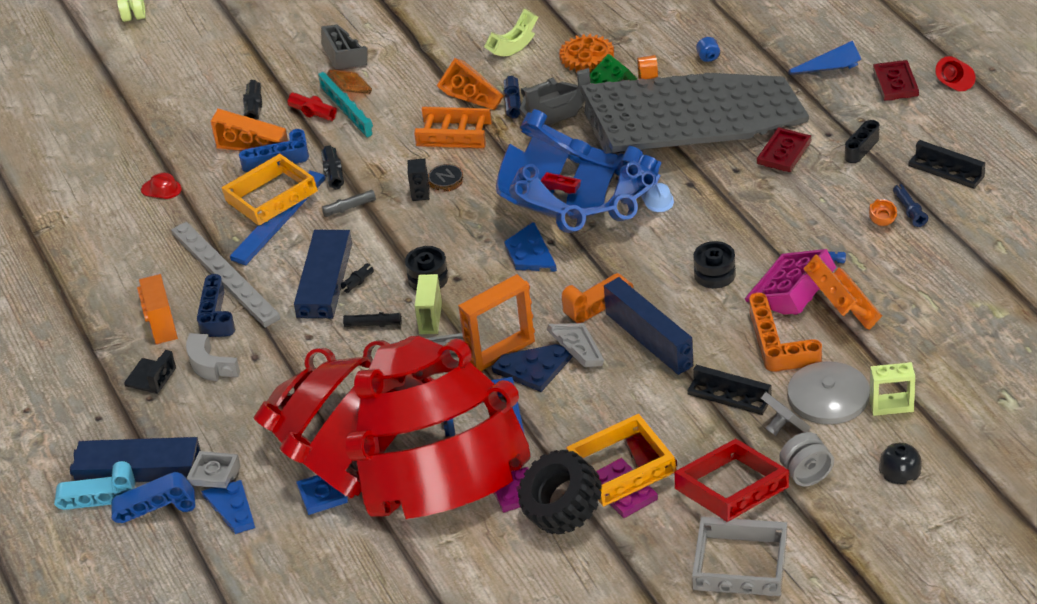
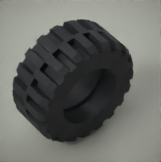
M563 449L560 451H550V454H543L538 461L532 462L529 470L526 469L524 472L525 477L521 479L519 484L521 489H518V503L523 514L540 529L550 534L556 533L557 535L565 534V531L569 533L575 531L576 527L580 528L583 526L584 522L593 516L592 512L597 510L598 500L601 499L602 493L600 491L602 489V484L599 480L600 476L577 453ZM570 480L564 495L557 501L550 503L554 491L561 484Z

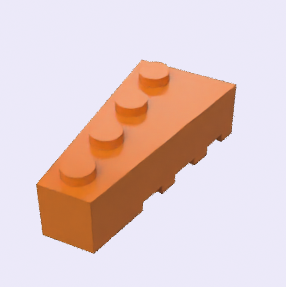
M161 274L139 279L140 286L137 287L145 321L150 322L155 344L178 339Z

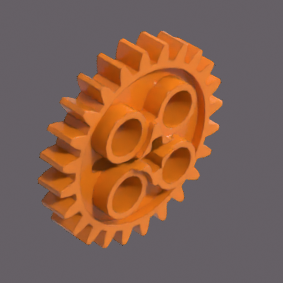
M582 34V37L570 38V42L565 41V45H561V49H559L561 64H565V68L569 67L570 70L575 69L576 72L587 68L591 72L608 53L614 57L612 42H609V39L604 40V36L598 38L597 34L594 37L591 34L588 36Z

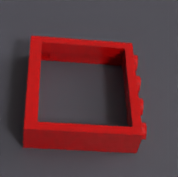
M735 438L674 471L675 489L729 522L789 488V470ZM734 459L765 476L728 498L723 497L698 481L701 477Z

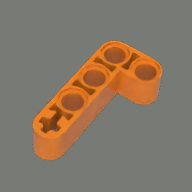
M619 273L610 276L583 293L575 286L569 285L562 292L563 312L574 322L583 323L605 310V284L620 277L632 288L634 286Z

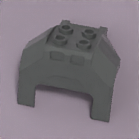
M589 68L577 71L578 85L566 82L557 83L554 78H550L544 83L529 88H521L523 101L520 106V114L522 117L525 118L528 112L532 113L533 109L539 110L547 115L544 124L548 126L576 116L585 104V99L580 90L581 85L590 84Z

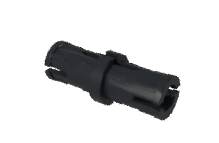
M366 263L358 271L352 272L350 277L341 283L342 290L347 286L348 288L344 292L349 293L354 287L361 285L365 278L374 273L373 267L367 270L370 264Z

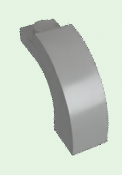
M189 334L186 350L191 368L197 375L211 381H218L219 376H239L240 369L237 358L212 356L209 354L211 344L208 334Z

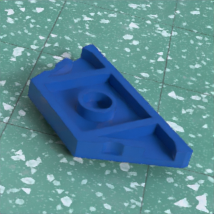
M532 222L504 242L505 249L516 270L539 271L540 268H550L551 272L557 271L556 264L535 222Z

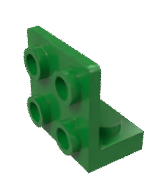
M609 53L590 73V83L594 84L620 82L622 79L629 81L638 79L627 67Z

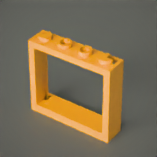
M281 154L276 155L221 187L226 202L258 226L318 191L314 177ZM283 173L298 182L295 186L257 208L252 207L241 198Z
M639 413L566 447V450L573 451L582 458H585L640 432L660 456L658 459L602 484V489H600L602 492L601 499L598 501L603 507L670 476L677 470L675 457Z

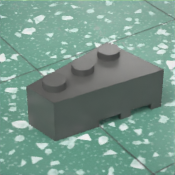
M337 24L321 26V44L335 70L367 65L368 48L366 46L362 47L359 45L357 39L350 38L349 33Z

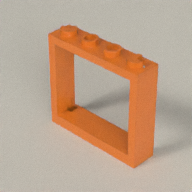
M518 274L458 305L463 341L470 347V362L480 371L494 365L502 355L517 352L535 342L533 313L531 311L532 301L529 294L530 285L527 280L524 281ZM516 296L520 331L481 352L477 316Z

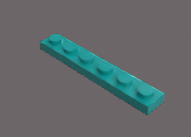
M324 71L318 73L321 89L366 138L372 136L373 123L371 119L367 118L361 109H358L356 103L349 99L347 93H344L338 84L334 83L331 76H328Z

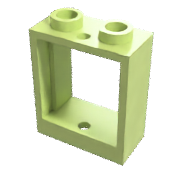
M912 362L870 366V405L873 416L914 412L915 373ZM907 381V392L879 395V384Z

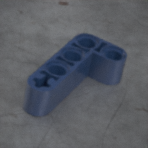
M210 274L205 278L197 314L200 334H208L209 337H227L233 335L236 331L232 313L221 311L225 291L222 278L218 274Z

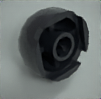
M900 442L893 443L882 452L879 471L880 473L882 472L887 481L894 484H907L908 480L913 479L915 481L920 476L922 469L921 456L912 445Z

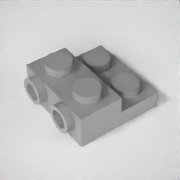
M199 451L186 479L193 486L227 488L230 480H235L241 467L238 454Z

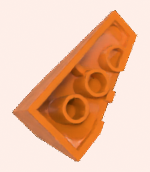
M454 58L436 85L449 96L493 110L497 108L504 97L478 71L465 61Z

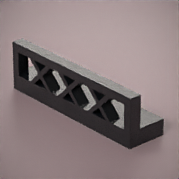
M919 140L916 143V154L909 160L908 166L975 189L985 177L986 162ZM918 159H920V160H923V161H926V162H924V163H919V162H916V161H917ZM933 166H940L942 168L936 169ZM955 171V172H958L959 174H954V175H953V174H950L949 172ZM972 177V178H975V180H974V181H970V180H968V179H966V178Z
M700 365L694 367V380L687 390L688 395L760 415L764 414L769 405L761 397L765 392L772 396L771 384ZM697 385L706 387L705 390L701 391L696 390L695 388L697 387ZM721 391L725 394L718 396L714 395V392ZM739 396L743 397V400L736 401L733 398ZM758 401L761 402L762 405L761 407L752 405L751 403Z

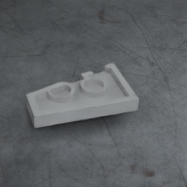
M584 323L548 324L547 331L584 367L603 365L604 359Z

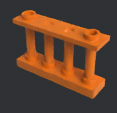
M422 107L425 125L424 128H415L416 146L485 148V131L482 129L484 124H492L490 109ZM432 123H442L441 129H431ZM458 123L459 127L458 129H448L449 124ZM466 124H476L475 130H465Z
M817 254L803 268L842 316H845L851 310L868 330L882 317V314L842 268L839 267L833 273Z

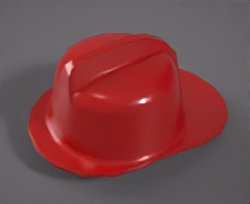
M946 56L941 58L935 67L937 78L954 90L966 91L975 83L976 76L974 70L955 57Z
M165 172L153 175L151 180L145 182L141 187L143 195L161 199L174 198L182 190L181 185L175 181V178Z

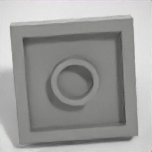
M767 392L761 397L762 400L776 410L777 415L766 427L775 436L786 422L789 423V421L803 432H808L811 428Z

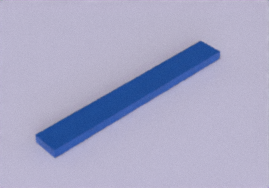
M311 170L308 172L314 177L318 188L324 182L325 175ZM309 197L262 225L257 226L230 255L231 261L246 266Z

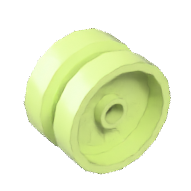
M117 0L123 22L132 20V10L137 20L146 18L144 0Z

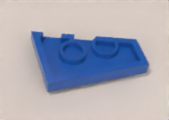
M241 480L229 483L227 488L214 487L201 491L204 499L210 502L212 508L222 516L223 521L235 534L255 528Z

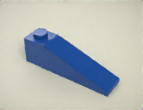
M852 40L790 69L788 73L793 75L844 69L846 67L852 69L859 65L858 62L861 60V57Z

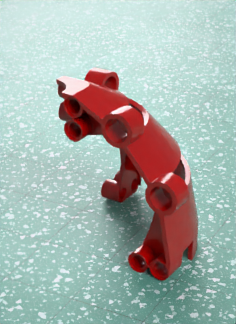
M409 336L397 343L382 345L377 349L369 370H360L355 375L354 388L357 396L360 398L356 431L349 433L346 439V452L351 460L357 461L363 502L369 516H389L400 505H402L405 519L428 516L464 506L484 498L513 482L511 471L519 470L530 460L529 444L512 408L519 400L517 388L511 382L505 380L498 381L495 384L470 362V347L463 340L452 339L443 346L421 336ZM450 350L457 354L459 361L451 356ZM447 373L419 386L388 392L393 388L403 386L406 382V375L409 374L413 378L421 380L431 375ZM497 392H500L505 396L507 403L501 401V399L497 395ZM484 402L488 409V419L455 436L412 449L389 453L380 452L378 437L408 433L440 424L468 412Z
M384 340L369 343L361 357L336 360L334 353L327 348L311 350L305 357L304 364L306 369L278 385L267 402L263 401L253 417L258 424L272 431L282 443L280 450L286 456L296 462L303 463L336 490L350 498H354L355 495L359 496L362 491L359 473L357 470L349 467L353 460L348 457L346 452V439L349 433L356 431L360 398L357 396L354 386L335 408L312 442L304 437L302 433L332 392L357 366L370 368L373 361L371 356L372 349L376 345H389ZM317 353H322L327 358V361L316 368L313 364L314 356ZM409 374L406 375V382L403 386L393 388L388 392L412 388L434 379L428 376L417 380ZM294 387V393L290 394V390ZM397 435L378 437L381 453L386 451Z

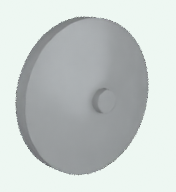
M818 362L807 365L792 376L788 385V400L792 409L804 419L819 424H839L856 418L866 409L870 398V387L865 376L852 366L839 362Z

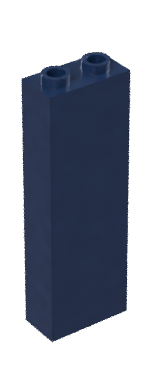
M314 230L294 301L296 318L334 319L341 291V283L344 280L353 244L350 230Z
M620 277L604 285L606 315L677 375L694 366L693 340L687 332Z
M198 437L79 441L77 449L74 450L73 454L74 462L70 465V475L74 477L75 481L112 477L113 465L116 462L124 461L130 464L135 482H151L173 472H179L187 478L201 449Z

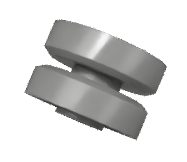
M803 432L787 441L779 454V461L783 467L789 470V474L795 483L800 486H811L820 482L830 473L834 465L833 455L817 434L812 432Z

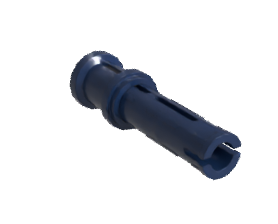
M902 184L896 185L893 188V193L905 207L906 215L912 219L915 227L924 226L928 222V215L922 211L919 203L914 202Z

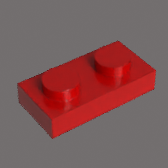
M548 172L541 179L542 184L547 189L561 190L568 194L576 193L581 185V179Z

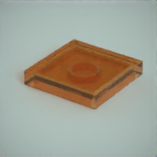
M328 70V77L342 91L371 94L372 88L357 72Z

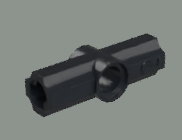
M250 80L246 84V94H243L244 116L257 120L259 119L260 108H262L261 83L256 80Z
M331 145L325 146L321 151L325 177L328 179L329 187H332L334 190L340 189L344 185L340 158H338L336 148H333Z

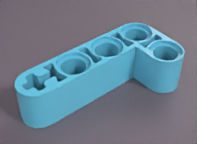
M120 461L113 465L112 477L59 483L56 486L54 504L62 510L111 505V500L114 497L135 488L132 468L127 462Z

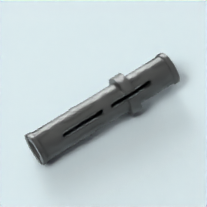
M369 190L343 200L338 199L332 204L322 206V212L325 217L339 212L344 213L345 210L375 201L376 196L373 190Z

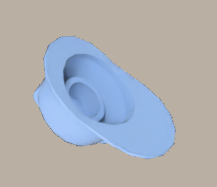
M657 183L641 195L646 207L654 212L668 211L674 204L670 189L664 183Z

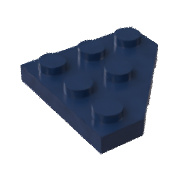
M558 344L504 354L492 366V373L505 378L513 377V381L542 392L573 356L563 346Z

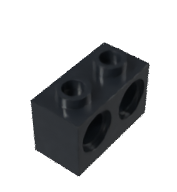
M426 158L408 160L407 174L411 200H430Z

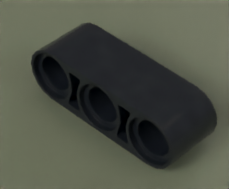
M865 121L845 142V160L848 163L859 162L879 141L880 124L878 121Z

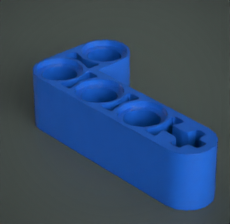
M302 129L290 131V141L242 150L239 153L242 170L249 172L278 154L283 155L294 164L307 161L309 153L304 131Z
M179 472L167 474L114 497L111 500L112 520L117 523H125L170 503H173L182 512L192 511L196 505L195 490L183 474Z

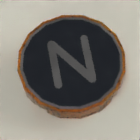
M452 164L436 166L428 174L429 185L437 191L439 189L444 191L454 190L464 180L463 171L458 166Z

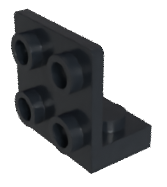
M165 350L157 361L141 358L125 380V387L158 394L176 369L172 351Z

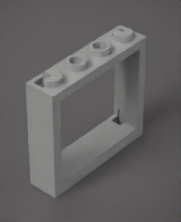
M701 517L692 574L693 590L781 596L788 537L787 522L732 519L727 522L722 518ZM707 538L779 543L776 577L702 573Z

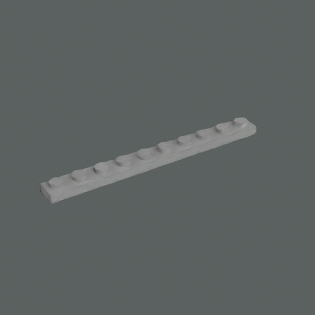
M188 222L171 229L172 235L211 274L221 276L223 286L264 328L281 319L280 314Z

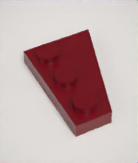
M640 432L624 439L629 453L635 461L636 468L660 458Z

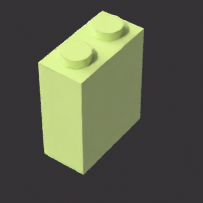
M438 274L419 275L415 299L419 334H438L442 306Z

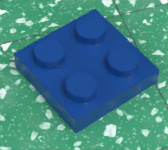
M318 475L296 481L308 515L348 503L346 495L336 490Z

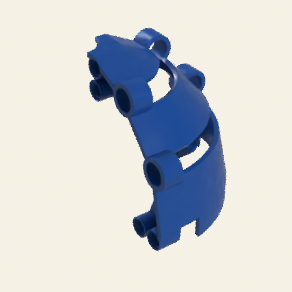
M533 109L532 113L528 112L520 128L522 129L521 132L531 137V140L525 152L512 144L508 145L496 180V192L499 196L515 205L556 218L558 228L565 233H573L582 229L586 222V216L609 212V215L614 220L626 221L636 215L638 210L636 199L657 184L661 176L658 172L662 162L657 161L651 156L643 155L641 150L633 146H628L625 154H605L604 150L594 148L582 140L572 139L545 125L544 123L547 119L545 113ZM568 158L579 164L574 178L581 179V185L576 193L568 194L567 201L564 203L553 195L554 190H549L542 184L541 179L546 172L560 175ZM615 173L619 176L614 195L605 203V196ZM619 200L621 203L628 205L626 216L619 213L617 209ZM566 213L570 219L577 218L575 227H571L566 223Z

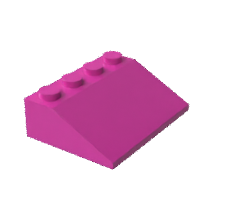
M821 249L781 254L745 297L746 302H749L750 295L760 292L766 295L770 310L784 315H797L801 313L807 303L813 299L815 293L820 290L803 268L817 254L833 272L836 266L828 250Z

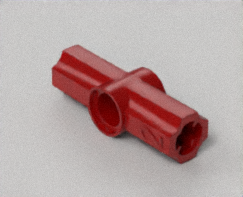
M292 92L287 100L288 106L301 110L309 118L315 115L333 121L337 114L336 107L323 103L317 96L308 98Z

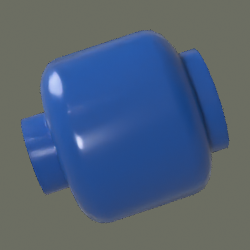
M704 37L698 41L696 50L701 60L712 62L719 57L720 48L713 37Z

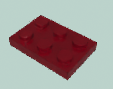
M908 60L873 64V71L884 101L919 96V89Z
M778 127L757 157V164L791 172L811 143L812 135Z

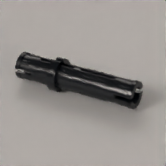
M379 312V314L344 315L343 324L344 328L401 325L402 316L401 313L384 314V312Z

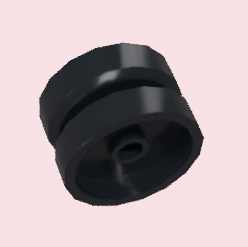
M710 241L699 245L693 253L694 277L698 284L706 288L716 289L728 286L734 281L736 277L735 251L730 245L724 242Z
M434 246L417 247L406 255L407 279L409 286L413 290L417 291L419 275L438 274L440 289L448 282L446 256L440 248Z

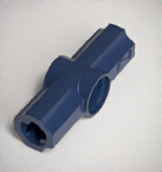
M512 75L507 76L503 83L506 114L514 119L521 115V99L518 78Z

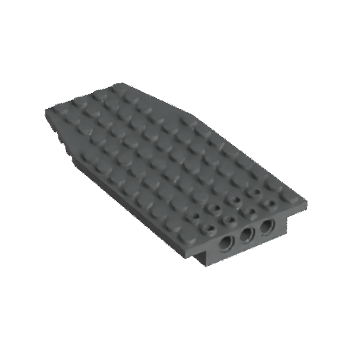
M725 73L689 74L685 76L656 77L631 81L590 83L581 85L580 90L585 99L584 113L605 154L626 152L628 146L641 150L753 138L754 134L757 133L763 135L767 134V131L771 129L776 131L778 127L782 128V126L786 125L792 127L806 123L809 120L808 113L783 76Z

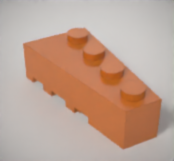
M219 108L211 119L216 148L242 151L288 141L286 128Z

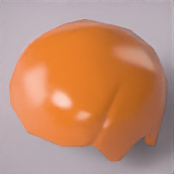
M876 199L869 206V218L878 226L890 225L897 217V208L893 202L886 199Z

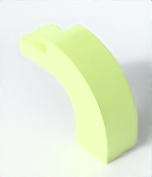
M523 9L515 27L504 35L491 32L484 48L498 56H511L519 52L534 37L535 33L532 29L538 16L527 9Z

